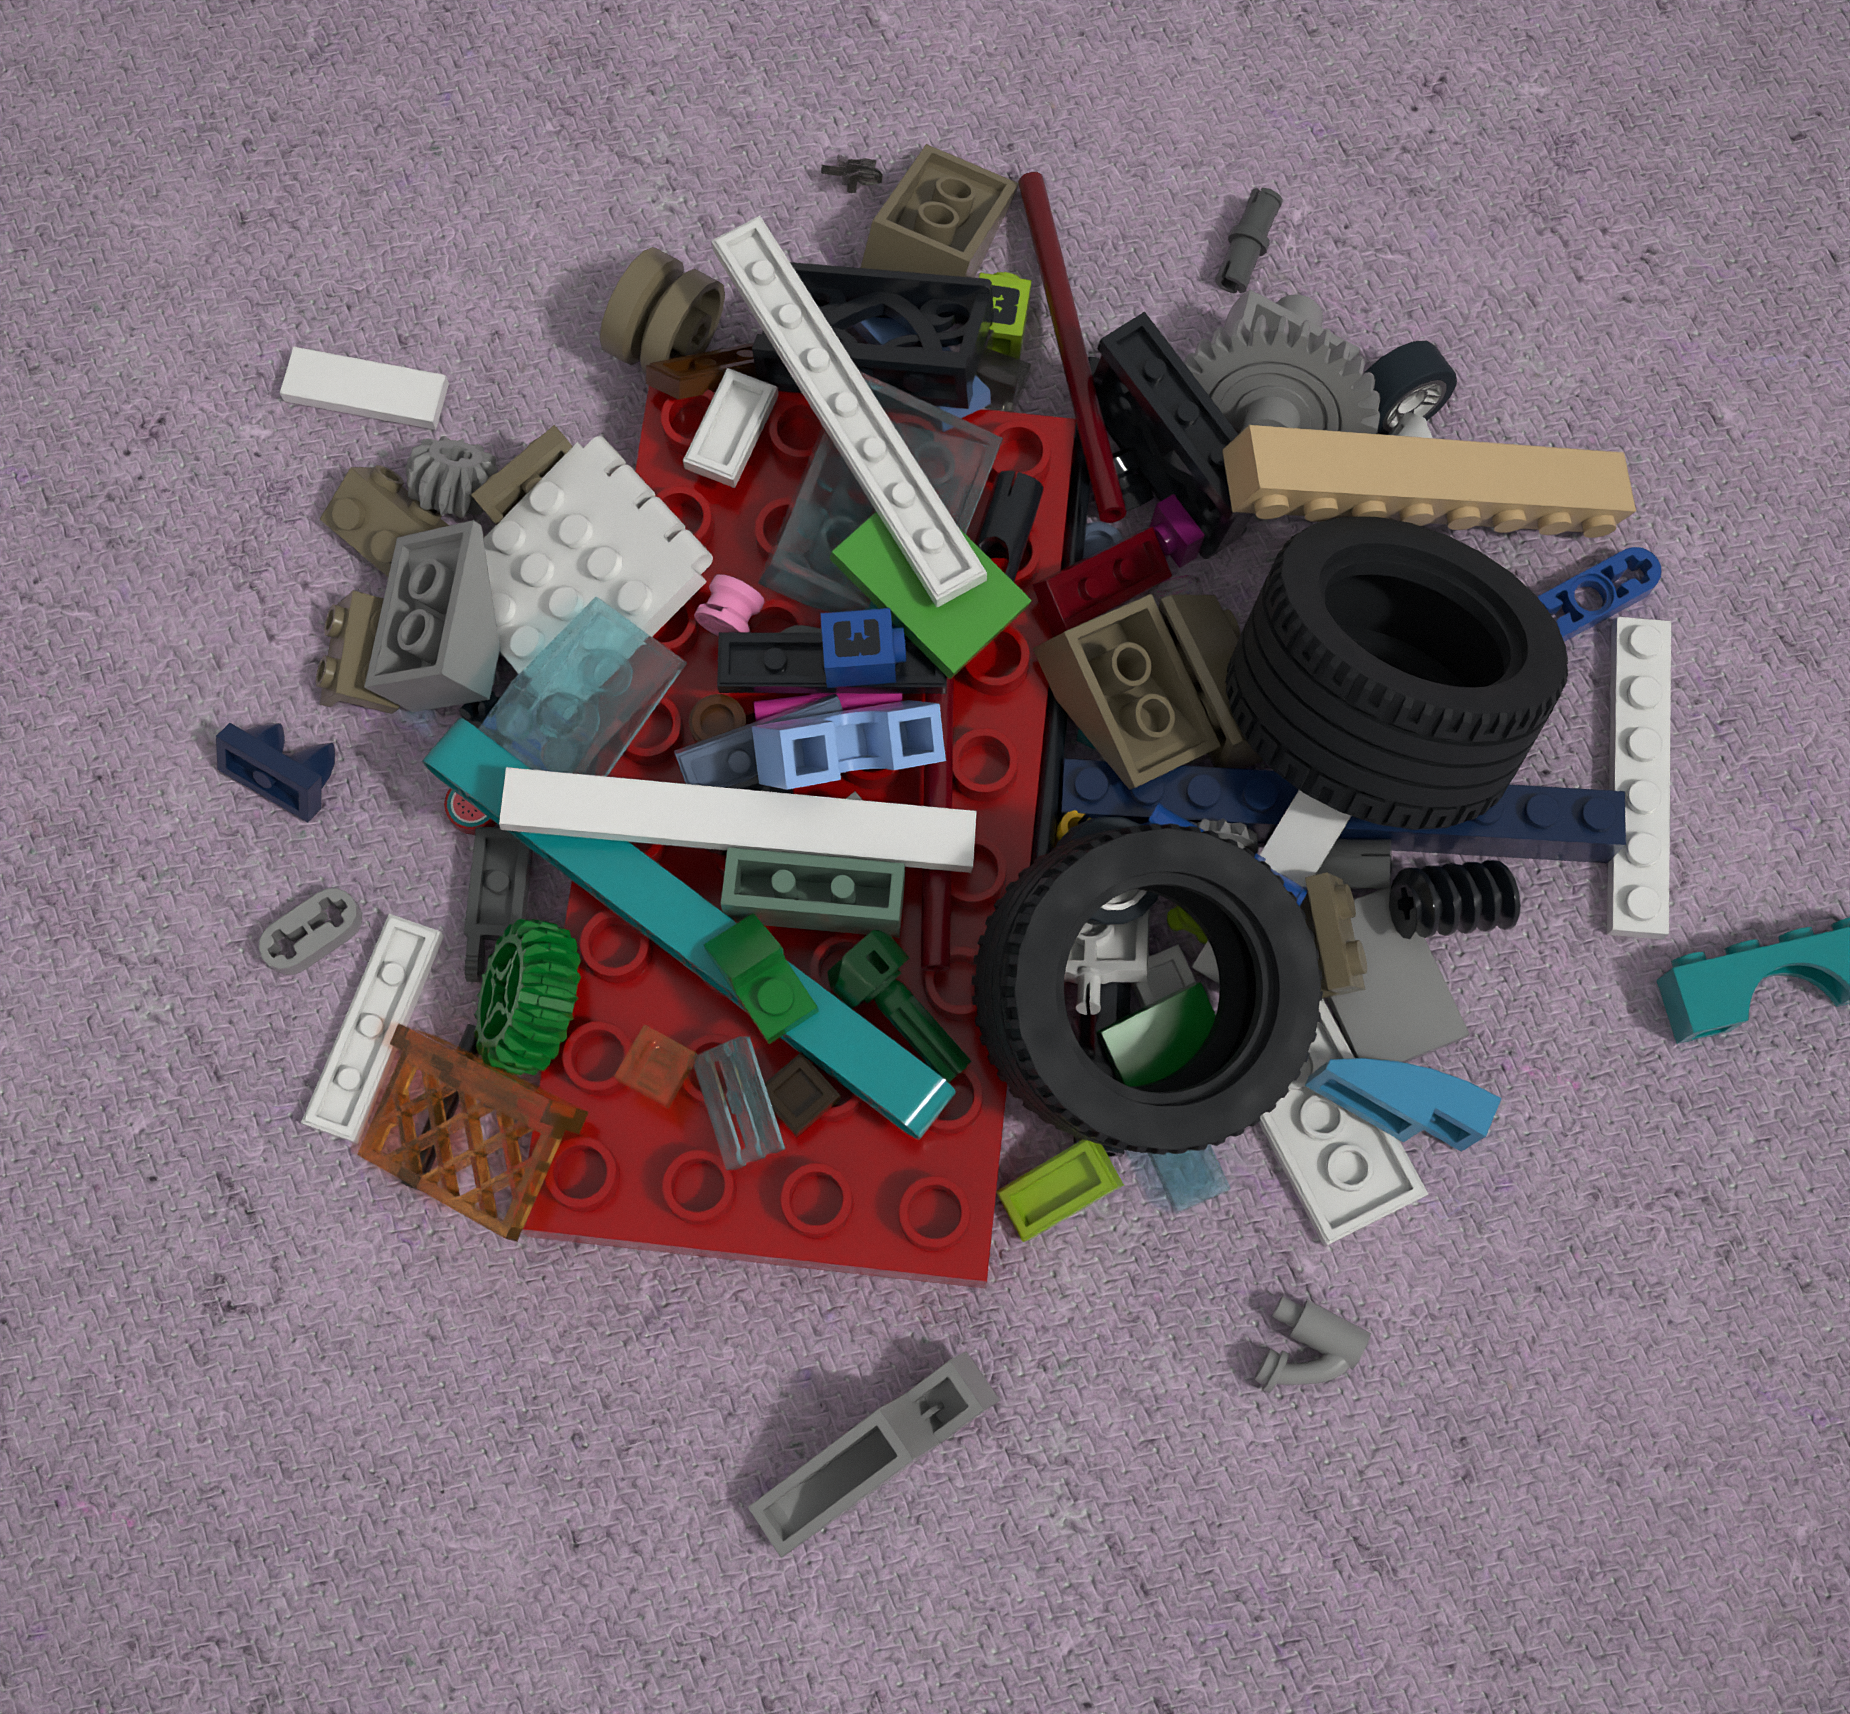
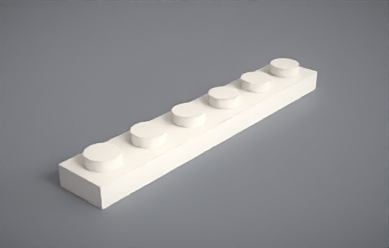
M1616 617L1611 624L1609 790L1625 791L1626 845L1608 862L1607 935L1663 940L1669 935L1671 621Z

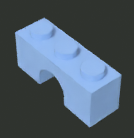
M906 700L752 726L759 784L786 790L841 780L840 773L863 769L899 770L946 761L939 703Z

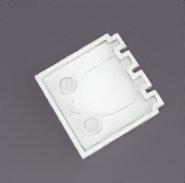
M602 436L593 438L585 447L577 442L483 538L500 652L550 713L566 724L707 582L701 574L711 565L713 561L712 554L691 531L685 530V525L659 497H655L654 491L631 466L626 465L622 456Z

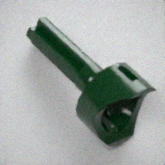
M873 929L827 971L830 988L851 1009L862 1000L868 1004L874 999L877 1008L929 1067L949 1083L972 1061L903 983L896 980L901 974L898 968L910 957L889 934Z

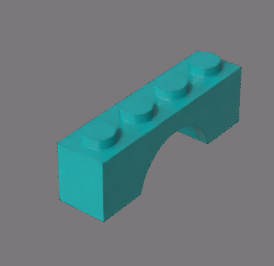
M1850 917L1831 924L1833 931L1814 935L1812 927H1805L1778 936L1779 943L1761 947L1758 939L1725 948V956L1707 960L1705 952H1696L1672 960L1673 968L1658 978L1656 982L1676 1044L1731 1032L1749 1020L1752 995L1760 981L1767 977H1797L1818 987L1830 998L1836 1007L1850 1004Z

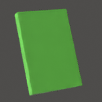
M875 512L831 552L829 559L879 609L890 608L891 621L898 628L903 627L904 634L951 680L1018 617L1032 600L960 529L986 570L987 581L936 607L880 516Z

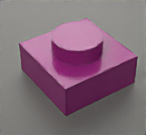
M1172 494L1156 504L1149 527L1153 526L1164 556L1170 555L1177 566L1181 568L1197 558L1205 535L1176 496Z

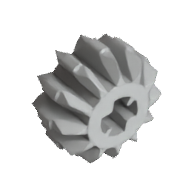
M441 436L439 441L430 438L423 439L421 445L412 448L411 457L407 460L408 497L419 501L420 507L425 510L434 509L440 511L441 516L446 513L455 514L459 518H463L466 513L480 515L483 513V509L473 499L471 494L480 488L490 476L497 473L496 457L484 452V448L480 444L470 445L465 443L463 438L458 441L450 440L446 436Z

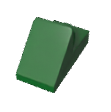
M754 913L703 945L768 1044L819 1012L818 1006L785 959L782 946Z

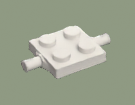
M1150 909L1143 916L1126 924L1091 925L1086 923L1083 926L1070 951L1064 982L1078 984L1077 1012L1087 1015L1088 995H1090L1091 1015L1100 1012L1101 984L1109 982H1148Z

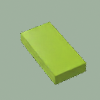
M1082 1139L1000 1188L996 1193L1022 1242H1026L1124 1186L1103 1146Z

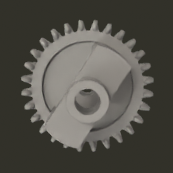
M1251 289L1248 290L1232 306L1224 328L1218 327L1214 331L1211 342L1206 338L1201 339L1197 343L1195 353H1189L1184 360V364L1238 434L1249 425L1377 434L1380 413L1378 411L1380 395L1377 391L1373 390L1375 384L1374 375L1370 372L1363 374L1365 361L1362 356H1359V347L1336 336L1330 329L1322 328L1323 312L1320 306L1307 296L1298 294L1288 295L1275 303Z

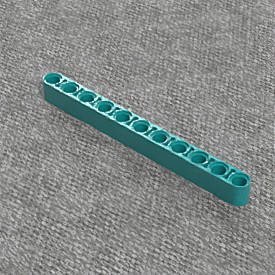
M463 718L456 720L422 760L424 766L440 781L498 825L506 767L532 770ZM508 831L747 1012L703 946L737 924L734 920L628 841ZM788 962L818 1006L819 1012L780 1038L799 1053L802 1052L807 1059L905 1133L920 1140L955 1095V1089L934 1070Z

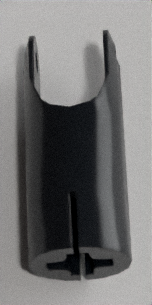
M1001 471L996 475L975 544L990 559L1004 558L1009 560L1005 574L1014 582L1044 487L1038 480L1027 474L1018 472L1016 476L1015 471Z

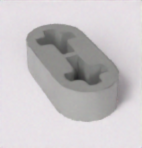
M327 888L316 893L270 924L263 931L259 940V952L262 959L276 972L284 975H295L306 970L350 940L359 931L362 924L360 906L346 891L338 888ZM334 904L338 909L348 907L341 913L344 922L340 926L335 927L332 923L326 922L314 930V928L327 920L328 915L325 909L328 906ZM285 936L292 941L300 939L294 945L297 954L291 959H287L282 954L275 956L281 950L278 941Z

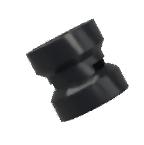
M1130 447L1112 453L1126 512L1152 500L1154 496L1149 483L1142 480L1140 474L1134 475L1133 473L1137 471L1140 465L1136 448ZM1086 465V466H1085V469H1086V472H1087L1088 477H1089L1088 468H1087V465Z

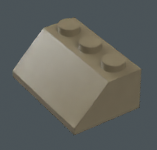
M1169 595L1161 598L1158 609L1221 747L1207 753L1213 767L1245 769L1264 761L1248 744L1236 724L1226 693L1227 666L1241 635L1235 616L1229 609H1222L1216 595Z

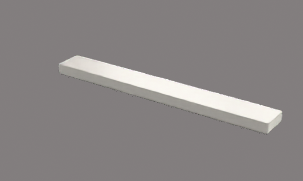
M761 216L712 240V248L715 255L935 606L939 607L987 581V572Z
M506 767L499 825L501 830L716 850H727L728 847L896 862L905 863V867L971 873L974 860L977 811Z

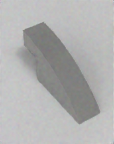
M967 1351L946 1362L905 1394L878 1408L748 1506V1509L782 1558L999 1402L1000 1399Z

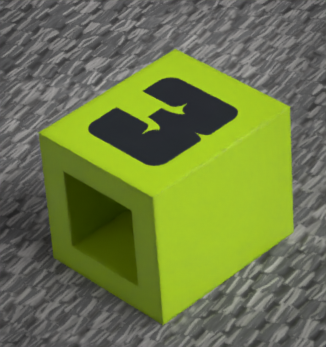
M980 272L979 278L989 279L992 282L994 306L993 323L989 327L981 355L1020 361L1032 280L1021 279L1009 272H997L994 274Z

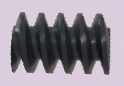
M1485 860L1482 863L1465 862L1462 865L1450 863L1442 867L1428 865L1421 869L1407 867L1398 872L1392 882L1389 893L1391 920L1396 931L1406 939H1411L1415 931L1420 937L1430 938L1436 934V931L1441 935L1450 936L1456 930L1464 934L1472 933L1476 928L1489 932L1495 929L1496 926L1500 929L1508 930L1516 926L1520 916L1521 903L1516 880L1509 868L1497 860Z

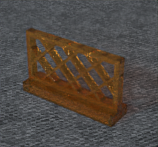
M398 1023L390 1045L398 1048L402 1053L357 1155L499 1236L518 1242L565 1130L580 1134L589 1112L515 1074L505 1073L503 1069L491 1067V1065L483 1063L481 1057L437 1035ZM418 1069L422 1073L425 1093L410 1101L408 1088ZM458 1091L462 1112L446 1121L443 1099ZM428 1108L431 1130L416 1137L413 1116ZM496 1110L500 1132L484 1141L480 1118ZM398 1125L401 1147L389 1154H385L381 1150L390 1129ZM465 1127L469 1150L453 1158L449 1136ZM532 1130L541 1133L532 1156L522 1162L518 1138ZM434 1145L438 1167L423 1175L419 1152ZM503 1147L507 1171L491 1179L487 1155ZM472 1165L476 1188L460 1196L456 1173ZM510 1185L512 1202L503 1220L498 1217L494 1193Z

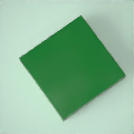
M1193 982L1096 1031V1035L1118 1082L1129 1087L1141 1086L1163 1079L1184 1066L1203 1045L1212 1028L1216 1014L1201 982Z

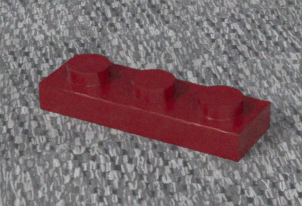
M1152 526L1137 531L1032 586L1052 635L1056 636L1092 620L1172 577V573Z

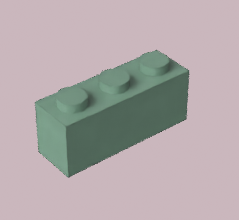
M728 847L721 907L723 913L736 923L754 913L765 926L868 935L875 929L887 933L891 937L900 938L905 889V863Z

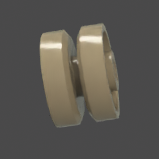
M655 247L644 250L628 266L608 301L600 330L599 340L602 350L629 365L640 362L642 372L645 374L646 365H650V363L705 352L715 334L723 311L725 299L724 285L695 268L685 272L683 262Z

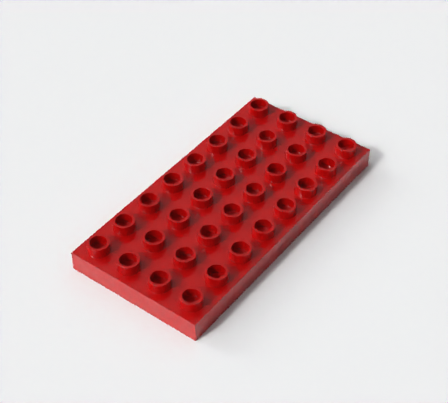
M648 386L635 472L654 491L655 497H659L685 525V530L691 531L712 554L713 561L701 574L707 582L601 688L588 775L685 784L674 751L695 744L689 727V717L698 701L714 694L732 697L742 706L748 725L756 722L754 701L810 695V693L718 692L719 637L701 626L694 616L699 605L708 602L711 596L709 586L716 575H727L741 580L753 587L764 598L765 603L760 612L752 615L748 621L749 633H781L786 628L794 625L822 629L820 613L866 610L870 599L829 557L831 552L869 519L876 510L803 393L778 391L779 396L736 487L733 488L684 468L683 459L716 392L707 389L703 395L678 400L658 389ZM878 400L956 525L974 543L996 475L999 472L1015 471L1016 476L1018 472L1024 473L1038 480L1044 487L1024 555L1014 581L1032 601L1018 617L954 676L952 809L977 812L971 873L951 871L950 969L946 971H926L921 969L922 868L905 867V889L900 938L892 937L910 957L898 968L901 974L896 980L903 983L972 1061L960 1074L949 1082L956 1091L955 1095L922 1138L917 1140L811 1062L840 1094L841 1099L796 1138L760 1098L757 1090L795 1058L799 1052L780 1037L768 1044L747 1012L571 880L564 929L570 930L571 937L576 939L577 953H579L581 959L577 969V973L581 976L576 991V996L579 999L574 1004L572 1012L574 1019L570 1020L566 1030L567 1039L564 1042H560L559 1054L555 1059H551L549 1066L541 1073L517 1227L527 1237L985 1289L989 1267L1007 1084L996 1075L998 1069L995 1065L990 1064L987 1055H989L987 1047L982 1045L979 1036L982 1034L979 1026L975 1025L974 1017L978 1015L976 1005L972 1004L971 996L975 995V985H971L972 976H976L977 964H973L974 955H978L980 945L977 942L980 935H984L987 926L985 922L987 916H992L995 911L993 905L1005 895V889L1008 884L1019 879L1018 873L1024 868L1030 867L1049 686L1033 648L1054 637L1032 585L1061 570L1076 419L980 409L945 426L926 405ZM992 558L991 560L1006 573L1009 560ZM902 694V701L925 702V694ZM924 765L899 770L863 769L840 773L841 780L793 789L794 794L846 799L856 792L863 801L923 806ZM630 842L723 912L721 898L727 855L714 854L705 848ZM765 926L782 946L785 959L840 1000L830 988L827 971L867 935ZM874 999L868 1004L862 1000L852 1009L929 1067L877 1008Z

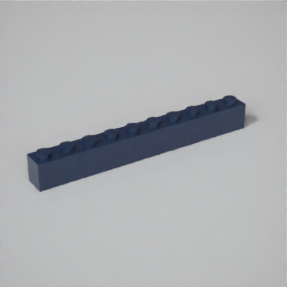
M1064 759L1058 824L1064 815L1074 810L1085 814L1078 824L1087 821L1089 817L1091 819L1098 817H1124L1138 824L1148 822L1157 805L1161 803L1166 809L1190 822L1198 823L1204 818L1209 821H1219L1224 818L1227 823L1240 822L1246 825L1247 829L1257 833L1258 843H1265L1270 839L1299 789L1274 771L1182 765L1129 790L1106 761ZM1509 784L1502 798L1499 799L1496 805L1490 807L1485 814L1448 828L1411 830L1378 825L1351 816L1338 838L1391 839L1392 851L1608 863L1626 845L1625 791Z

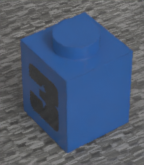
M890 608L820 613L827 688L896 683L895 663L906 662L904 628H892Z

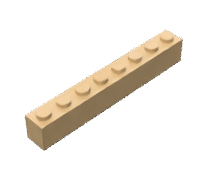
M1249 425L1223 449L1232 512L1255 513L1256 517L1260 519H1274L1283 515L1305 516V519L1310 522H1321L1344 516L1381 517L1413 523L1418 526L1428 523L1447 524L1448 528L1452 530H1464L1474 526L1493 527L1494 531L1499 533L1512 532L1519 529L1539 530V533L1542 535H1555L1569 531L1583 532L1585 537L1596 538L1614 532L1618 523L1636 512L1624 452Z

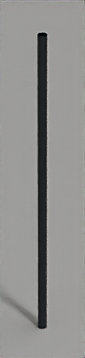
M1088 357L1092 375H1094L1100 359ZM1077 423L1075 425L1061 570L1082 560L1084 555L1091 482L1085 469L1087 464ZM1048 686L1030 866L1034 864V860L1039 856L1047 855L1050 853V849L1055 848L1068 714L1055 699L1050 686Z

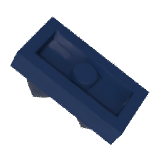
M229 723L216 735L217 770L308 823L321 810L322 788L330 778L335 764L334 744L326 743L311 746L288 757L282 753L285 735L281 723L258 725L245 731Z

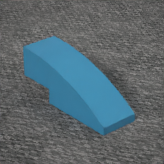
M1366 1058L1331 1059L1313 1072L1305 1083L1306 1087L1402 1142L1407 1141L1424 1130L1461 1152L1486 1137L1502 1099L1468 1081L1435 1069L1399 1061Z

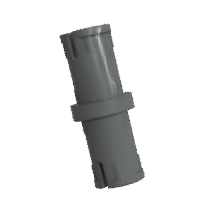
M1254 188L1251 190L1247 206L1239 224L1233 226L1229 233L1228 241L1230 247L1215 277L1216 284L1227 292L1236 293L1237 290L1239 293L1246 292L1259 256H1263L1267 252L1270 245V240L1267 236L1283 202L1282 197L1272 189L1261 188L1259 190Z

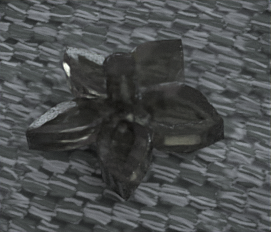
M839 154L836 165L821 166L822 174L842 176L841 184L847 186L846 191L848 193H856L857 182L861 185L870 186L882 183L883 177L881 171L876 168L877 160L847 159Z

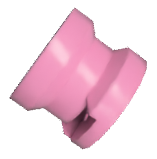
M716 575L709 586L711 596L708 602L700 604L694 614L696 621L718 637L719 632L749 633L748 621L752 615L760 612L765 603L764 598L753 587L741 580L727 575Z

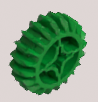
M518 919L514 924H509L504 930L503 936L496 940L495 951L488 956L486 972L481 975L483 981L481 990L477 994L479 998L478 1008L474 1014L477 1019V1025L474 1030L475 1038L478 1040L476 1047L484 1064L495 1067L497 1070L520 1076L522 1074L536 1075L538 1071H544L549 1066L551 1059H555L559 1054V1044L567 1039V1027L570 1020L574 1019L572 1012L575 1002L579 999L576 996V991L581 979L580 974L577 973L581 959L579 953H577L576 939L571 937L570 930L560 928L557 924L547 921Z

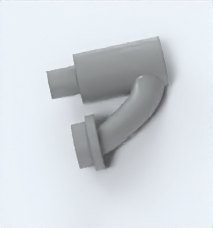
M1282 1296L1273 1311L1272 1317L1291 1327L1290 1337L1322 1353L1323 1356L1313 1361L1290 1364L1287 1363L1289 1353L1283 1350L1278 1353L1269 1349L1256 1372L1254 1380L1262 1384L1263 1390L1268 1393L1273 1390L1276 1384L1302 1385L1333 1380L1343 1375L1349 1368L1352 1370L1355 1368L1368 1344L1371 1333L1308 1299L1300 1306Z

